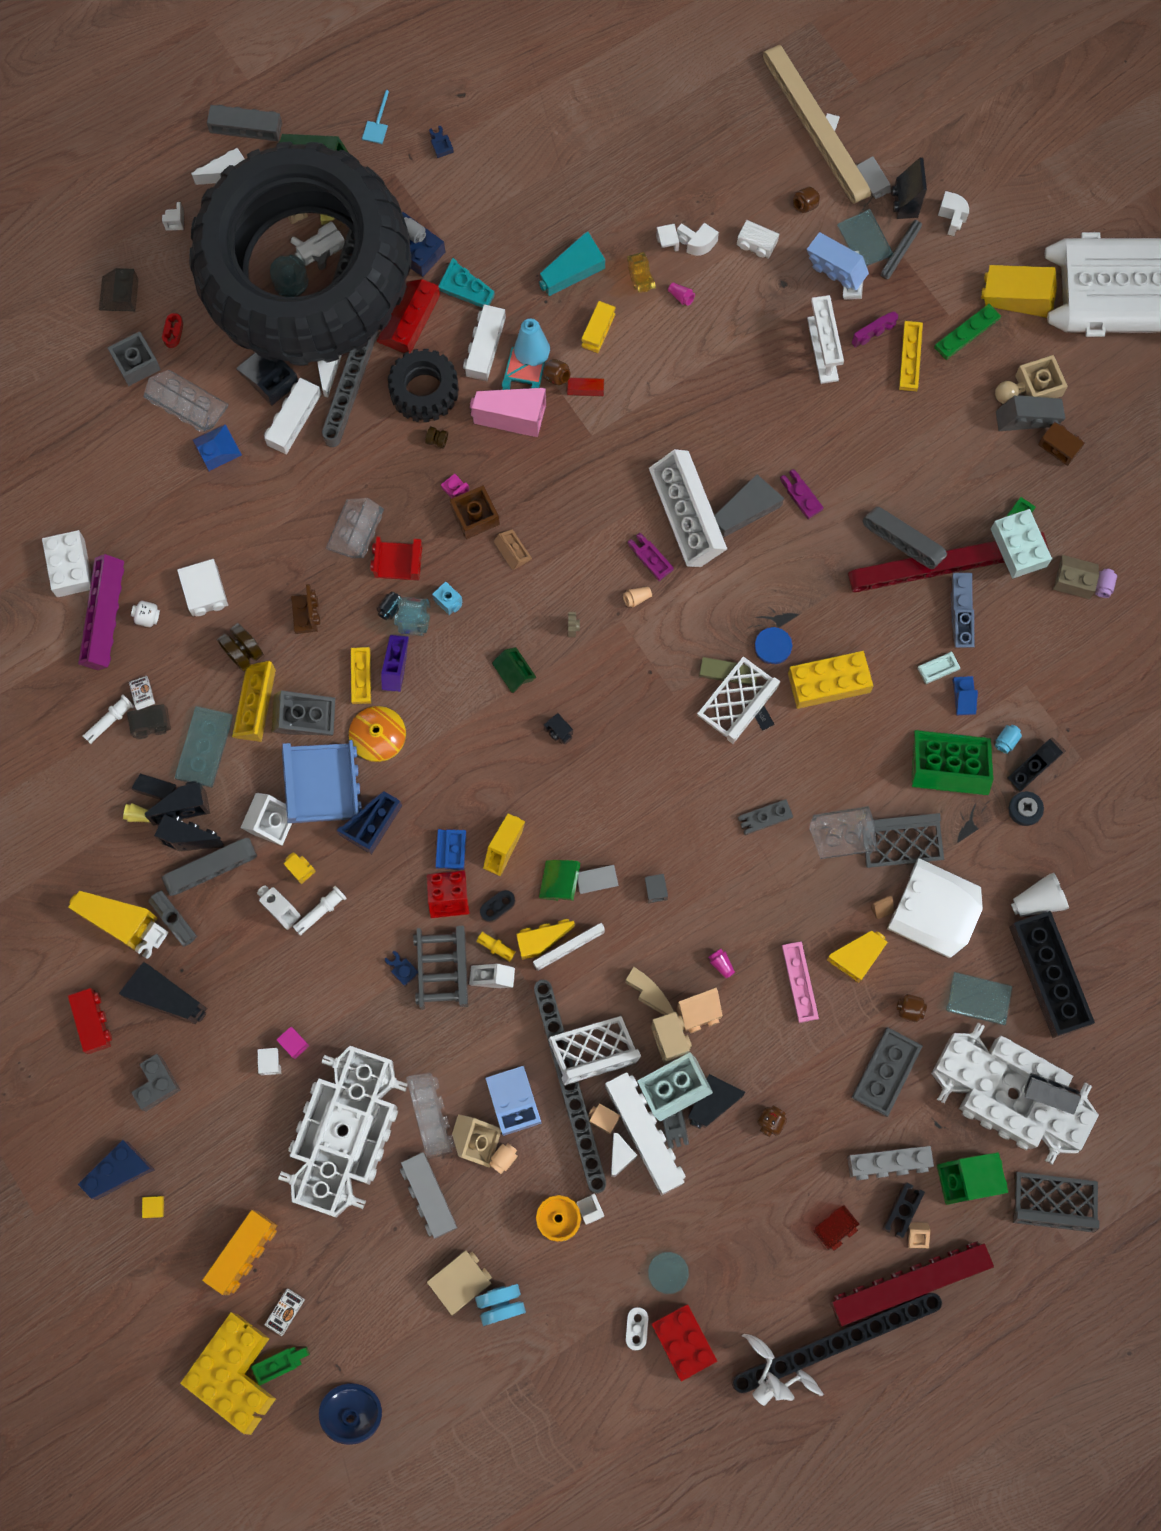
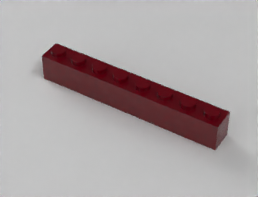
M978 1241L966 1245V1250L960 1252L958 1248L947 1252L948 1257L943 1259L940 1256L928 1260L930 1264L925 1266L919 1263L909 1267L911 1271L904 1274L902 1270L890 1274L892 1278L886 1281L883 1278L872 1281L873 1286L868 1288L862 1285L854 1288V1293L847 1296L845 1292L833 1296L835 1300L830 1303L839 1326H844L994 1268L985 1243L978 1244Z

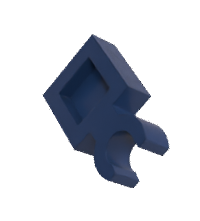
M439 125L438 133H434L432 128L429 129L430 137L432 138L431 144L437 158L454 153L448 135L443 136V128Z
M393 951L392 953L396 956V959L389 961L385 958V962L389 966L395 967L391 972L406 986L418 975V971L406 958L401 962L399 954Z

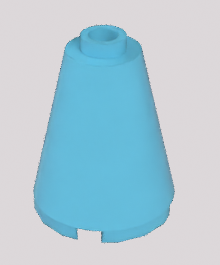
M526 319L522 322L514 346L516 358L524 365H540L548 359L550 353V345L538 321L535 319Z

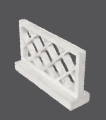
M742 657L697 713V716L727 737V740L733 744L779 687L780 681L775 677H770L752 662ZM743 663L750 668L751 674L740 675L739 668ZM762 676L767 680L763 686H755L754 677ZM752 678L753 687L742 688L741 679ZM738 679L739 688L729 689L728 682ZM753 690L754 698L744 701L743 691ZM740 692L741 701L731 702L729 693ZM727 693L728 703L717 704L716 697L718 694ZM742 705L743 712L739 715H732L731 706ZM729 706L730 716L719 717L718 707ZM708 708H715L716 717L709 718L703 713ZM720 720H731V727L728 731L720 726Z
M622 1016L549 1037V1042L563 1074L561 1079L564 1085L635 1064L641 1057L639 1050H635ZM611 1024H619L621 1029L619 1034L609 1030ZM594 1029L604 1032L601 1040L591 1035ZM580 1034L586 1037L584 1045L573 1041L575 1035ZM606 1034L617 1039L614 1046L604 1042ZM589 1039L599 1044L596 1052L586 1047ZM563 1040L569 1043L566 1050L559 1048L556 1041ZM619 1040L626 1043L629 1050L622 1051L616 1048ZM570 1045L581 1049L578 1057L568 1052ZM601 1046L612 1050L610 1056L605 1057L598 1053ZM583 1051L594 1056L592 1061L586 1062L580 1059ZM565 1056L576 1061L574 1067L566 1069L564 1064Z

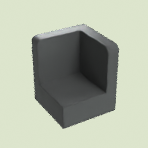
M664 874L645 877L648 903L668 900Z

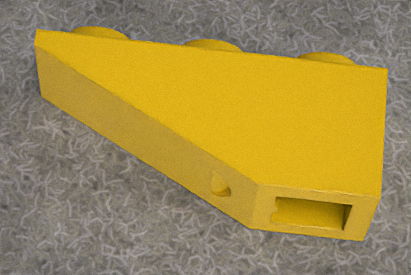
M565 919L558 921V924L553 926L543 924L536 930H531V928L520 930V933L516 935L522 960L544 954L575 927L574 921Z

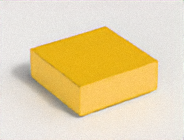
M164 1196L142 1197V1218L164 1217Z

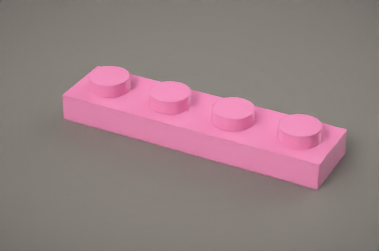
M802 941L782 945L798 1023L818 1020V1012Z

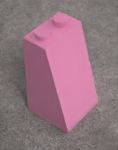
M546 389L476 391L475 398L472 397L470 402L471 416L473 417L474 424L538 437L546 407Z

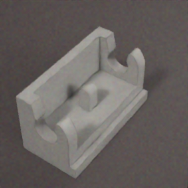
M873 156L857 165L875 199L891 192L890 183Z
M614 865L582 871L578 874L577 883L580 894L619 886Z

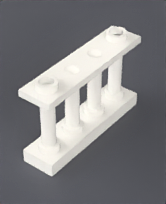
M830 295L814 297L811 300L814 316L807 317L820 383L837 382L839 378L836 366L843 365L844 359Z

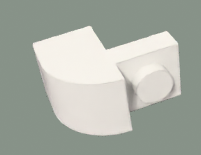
M945 191L938 216L952 219L947 235L954 236L956 230H960L962 222L966 223L969 205L962 196Z
M682 223L677 228L679 241L682 244H687V253L691 255L706 254L718 242L719 232L705 223L696 233Z

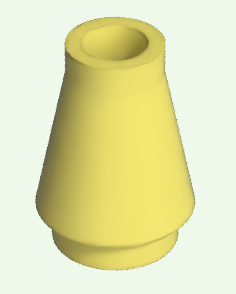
M133 803L131 805L126 804L123 819L127 820V822H150L145 817L147 809Z

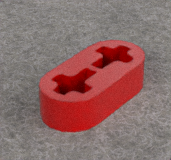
M177 313L169 314L165 321L162 340L168 348H174L180 342L184 323L181 316ZM175 320H177L178 323H175L174 328H173L172 323H173ZM171 334H173L174 339L168 341L171 338Z

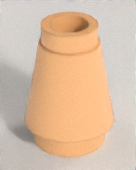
M648 586L629 589L623 593V600L627 607H635L652 597L651 589Z

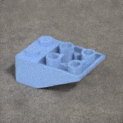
M524 1066L486 1078L503 1136L542 1124Z

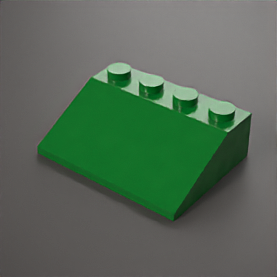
M914 731L912 787L989 795L994 780L991 738Z

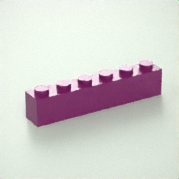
M106 554L98 556L94 560L78 663L95 670L108 668L111 661L110 652L114 642L113 632L116 627V612L119 608L118 599L122 589L121 580L124 574V561Z

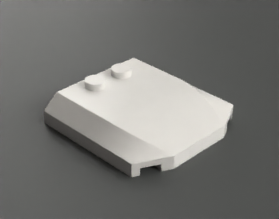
M918 858L887 930L947 958H951L968 944L982 911L981 887Z

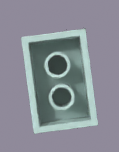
M1030 509L996 520L992 525V534L1012 579L1045 568L1052 560Z
M691 1052L638 1080L653 1115L659 1121L713 1093L697 1059Z

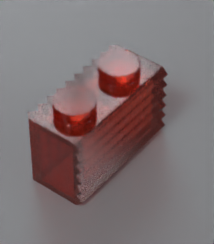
M842 1205L811 1232L827 1251L830 1249L835 1251L843 1244L841 1240L845 1236L850 1238L858 1231L856 1227L860 1224L846 1206Z

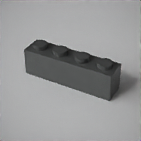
M210 105L207 126L209 132L213 134L279 142L282 120L280 113L274 111L265 112L257 109L249 110L240 107Z

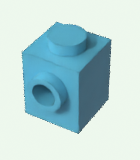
M447 582L442 584L432 594L433 600L449 615L452 612H457L462 606V596Z

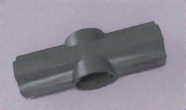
M163 891L151 896L148 902L181 945L185 947L191 944L197 935ZM174 914L177 915L176 921L169 923V917Z

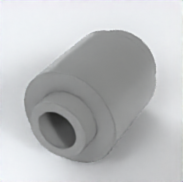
M405 217L409 239L414 243L422 242L426 236L425 227L412 218L408 219Z

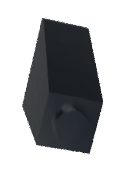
M709 1074L706 1080L713 1093L695 1102L687 1118L691 1121L690 1125L701 1129V1127L706 1128L744 1096L745 1091Z

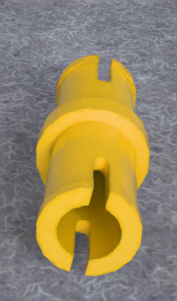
M483 931L476 941L491 950L490 953H496L508 962L512 960L516 953L515 950L502 944L501 940H496Z

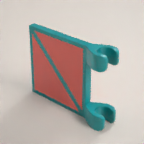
M512 347L505 377L502 382V390H510L511 381L532 384L531 389L540 388L545 362L537 366L524 365L516 358L514 347Z

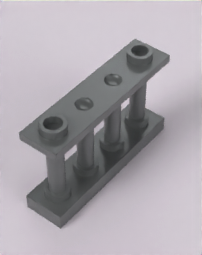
M456 926V932H453V934L422 936L421 928H417V934H413L414 946H417L419 993H415L416 1005H419L420 1009L424 1010L425 1002L455 1000L459 1002L460 1007H468L464 926ZM453 942V944H457V951H453L451 954L423 955L424 943ZM449 961L458 963V971H454V973L424 975L423 963ZM455 981V983H458L459 990H455L454 993L424 994L425 982Z

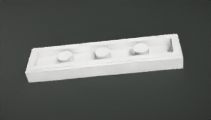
M603 924L596 925L533 961L534 967L539 971L604 934L605 928Z

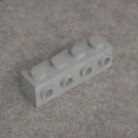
M931 1146L850 1155L847 1157L850 1177H856V1180L869 1179L868 1175L875 1174L877 1178L889 1177L888 1173L896 1172L897 1176L907 1175L909 1170L924 1173L929 1172L928 1168L934 1167Z

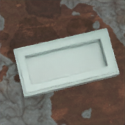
M950 652L918 666L917 669L925 684H928L960 670V666L954 654Z

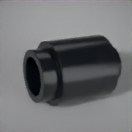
M392 591L386 594L377 607L378 616L384 620H392L402 606V597Z

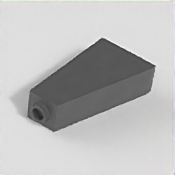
M757 474L715 515L722 537L724 538L779 509L783 505L784 497Z

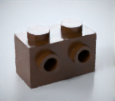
M1054 422L1041 438L1038 445L1069 466L1081 451L1085 442L1079 436L1070 433L1065 426Z

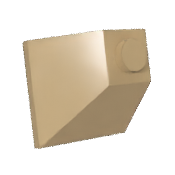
M458 1114L452 1133L458 1156L490 1168V1158L495 1153L501 1128Z

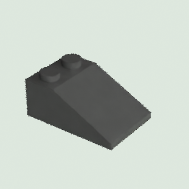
M279 691L273 698L272 732L290 735L332 736L334 734L335 698Z

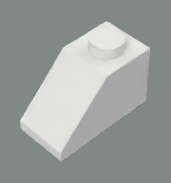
M501 964L472 965L469 985L513 988L515 968Z

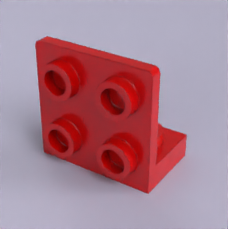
M464 870L427 875L428 905L431 918L469 914L466 872Z

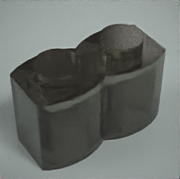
M164 704L127 712L130 734L136 739H145L153 733L155 735H163L167 733L166 731L171 730L168 709Z

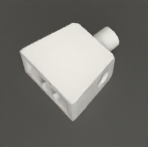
M262 886L258 890L257 894L261 897L259 900L261 904L287 930L302 917L274 887L269 889L267 886Z

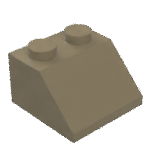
M1062 555L1053 590L1090 599L1096 590L1099 578V564Z

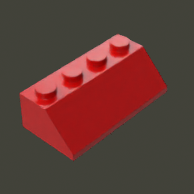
M424 279L407 281L400 305L395 306L391 313V320L381 331L377 343L402 353L408 352L410 354L440 297L439 286Z

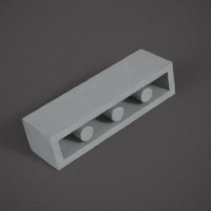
M422 1152L401 1162L403 1166L400 1169L404 1180L408 1179L411 1186L408 1187L412 1198H417L419 1205L416 1208L420 1217L425 1216L428 1224L424 1226L429 1237L433 1235L436 1239L457 1229L458 1227L425 1153Z

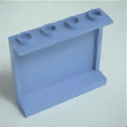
M349 740V744L291 747V743L282 745L287 823L351 820L354 815L362 811L361 801L358 802L357 795L360 794V784L356 783L355 777L358 776V765H354V758H357L356 746H353L352 740Z

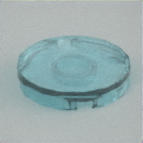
M664 1252L657 1255L651 1261L648 1277L652 1286L657 1291L673 1294L680 1291L686 1285L689 1270L685 1260L678 1254Z

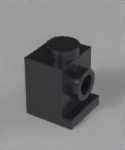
M559 713L543 725L544 731L546 733L550 731L549 735L554 741L558 740L561 744L565 745L573 738V729Z

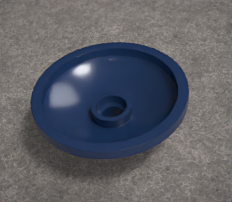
M344 1384L332 1389L323 1398L319 1408V1422L323 1432L333 1441L346 1445L358 1444L369 1439L379 1428L382 1419V1407L378 1397L372 1390L359 1384ZM348 1419L354 1420L351 1423L347 1422Z

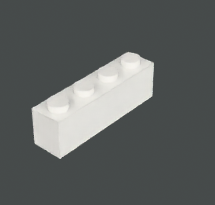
M484 305L483 310L479 311L477 318L479 322L478 327H474L473 343L470 342L468 347V353L470 354L468 359L465 358L463 364L466 377L483 381L488 380L506 319L505 309Z
M299 378L298 382L293 384L291 394L288 398L284 399L281 411L276 413L271 428H268L265 432L264 437L267 446L284 454L288 453L321 396L319 386L302 378Z

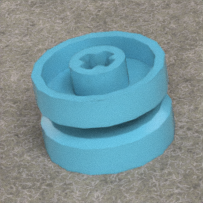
M518 1284L506 1288L502 1286L475 1297L478 1308L482 1309L491 1306L492 1309L480 1315L483 1326L526 1313L523 1302L519 1301L510 1304L509 1301L521 1295Z

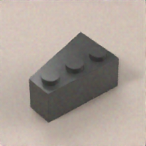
M1014 395L996 411L999 431L1050 428L1054 422L1060 424L1065 420L1062 399Z

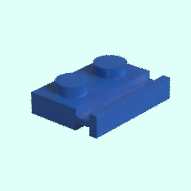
M438 829L436 869L464 870L466 830Z

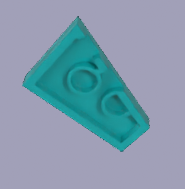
M452 258L439 284V291L481 308L484 305L490 306L495 292Z

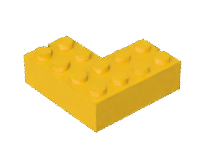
M231 1312L180 1384L241 1433L251 1435L262 1420L260 1416L253 1414L256 1412L257 1414L265 1415L276 1400L275 1397L245 1375L270 1338L257 1328L252 1327V1324L239 1314Z

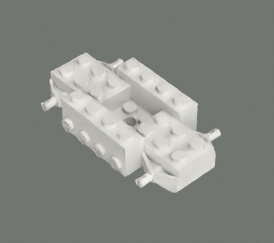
M977 1023L970 1034L954 1033L951 1035L932 1071V1075L942 1087V1091L937 1098L938 1101L945 1104L951 1092L967 1093L959 1107L965 1117L981 1121V1126L989 1130L992 1128L997 1130L999 1136L1006 1140L1011 1138L1017 1142L1016 1145L1024 1150L1038 1147L1042 1139L1050 1150L1045 1161L1053 1165L1059 1153L1076 1154L1082 1150L1099 1116L1087 1099V1095L1092 1088L1091 1085L1084 1083L1080 1091L1081 1099L1075 1114L1067 1113L1026 1098L1024 1088L1030 1073L1069 1086L1073 1075L1003 1036L995 1039L988 1051L979 1037L985 1028L980 1023ZM1010 1088L1018 1091L1017 1099L1009 1097L1008 1091Z
M349 1046L335 1059L324 1055L322 1063L333 1066L336 1084L322 1079H318L317 1083H313L310 1091L313 1095L310 1102H306L303 1113H305L304 1119L299 1121L296 1128L298 1133L296 1141L292 1140L289 1147L290 1157L306 1162V1164L295 1175L281 1171L280 1175L287 1178L279 1176V1180L288 1182L291 1185L292 1202L336 1218L348 1206L353 1205L364 1208V1205L357 1202L365 1204L366 1200L356 1198L353 1195L351 1179L369 1185L374 1180L377 1172L376 1166L378 1161H381L384 1153L385 1141H388L391 1133L390 1127L392 1122H395L398 1114V1107L380 1099L392 1088L405 1092V1087L408 1086V1083L398 1081L395 1078L392 1060ZM346 1125L348 1127L347 1135L339 1136L337 1133L339 1126Z

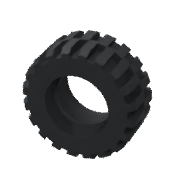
M423 348V351L414 349L413 353H404L403 358L399 357L395 361V365L391 366L390 374L388 375L391 401L395 405L396 410L399 413L403 412V416L407 419L412 417L413 421L419 422V419L423 420V422H429V419L438 420L440 415L445 416L448 414V408L451 410L455 406L454 401L458 399L459 386L454 365L451 361H448L444 354L440 356L436 350L429 352V349ZM420 375L433 376L441 383L434 393L427 396H416L406 389L408 383Z

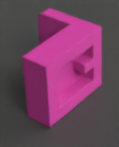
M456 474L441 484V488L451 499L469 491V485L463 483Z

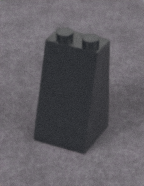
M144 961L119 992L121 996L130 1002L192 1024L201 1022L206 1016L205 1011L207 1008Z

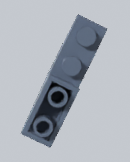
M972 573L952 574L951 614L955 648L975 647Z

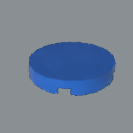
M776 627L766 628L761 631L755 641V653L760 660L767 664H780L786 661L793 647L789 634L783 629Z

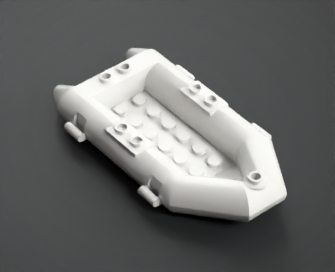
M1082 232L1081 238H1064L1045 248V259L1061 266L1063 305L1048 312L1047 321L1049 324L1064 332H1086V337H1105V332L1161 333V238H1101L1100 232Z

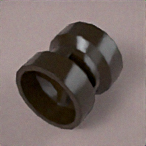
M430 426L426 434L425 444H435L438 448L444 449L448 440V431H439L437 428Z

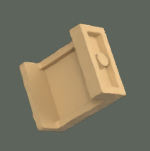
M464 1251L427 1282L452 1316L492 1284L490 1282L492 1276L485 1268L481 1270L477 1265L479 1259L473 1252L468 1253V1251Z

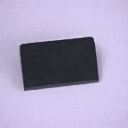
M140 773L131 789L134 792L163 800L175 791L177 785Z

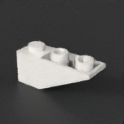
M238 148L228 151L220 158L214 159L209 164L199 167L192 172L194 183L196 185L216 183L221 178L220 173L229 165L235 166L244 160V157Z

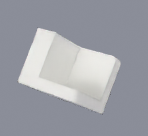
M177 202V209L166 210L165 215H162V222L166 230H184V210L181 202Z
M675 224L657 227L656 237L658 243H661V247L673 246L675 252L679 251V239Z
M277 1048L258 1049V1073L261 1076L281 1074Z
M595 1193L577 1202L586 1225L604 1217Z

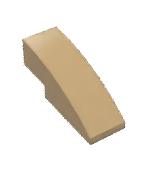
M633 967L625 983L641 992L638 1000L663 1015L674 1013L669 1001L659 987L643 972Z

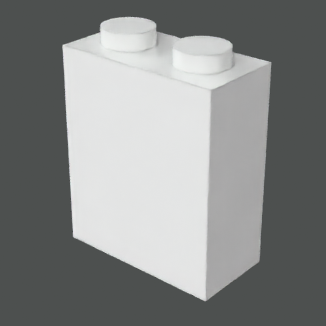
M214 559L177 569L188 609L192 616H202L208 611H219L228 606Z

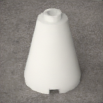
M1055 873L1047 875L1013 899L1014 903L1011 906L1015 915L1019 914L1020 917L1048 911L1057 912L1069 909L1068 902Z

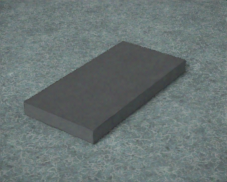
M887 1027L851 1098L888 1117L923 1046Z

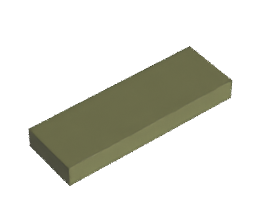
M703 657L699 677L724 681L738 663ZM743 664L739 668L740 675L751 674L750 668L747 665ZM742 678L741 684L753 686L752 678ZM733 679L729 681L732 683L739 684L738 679Z

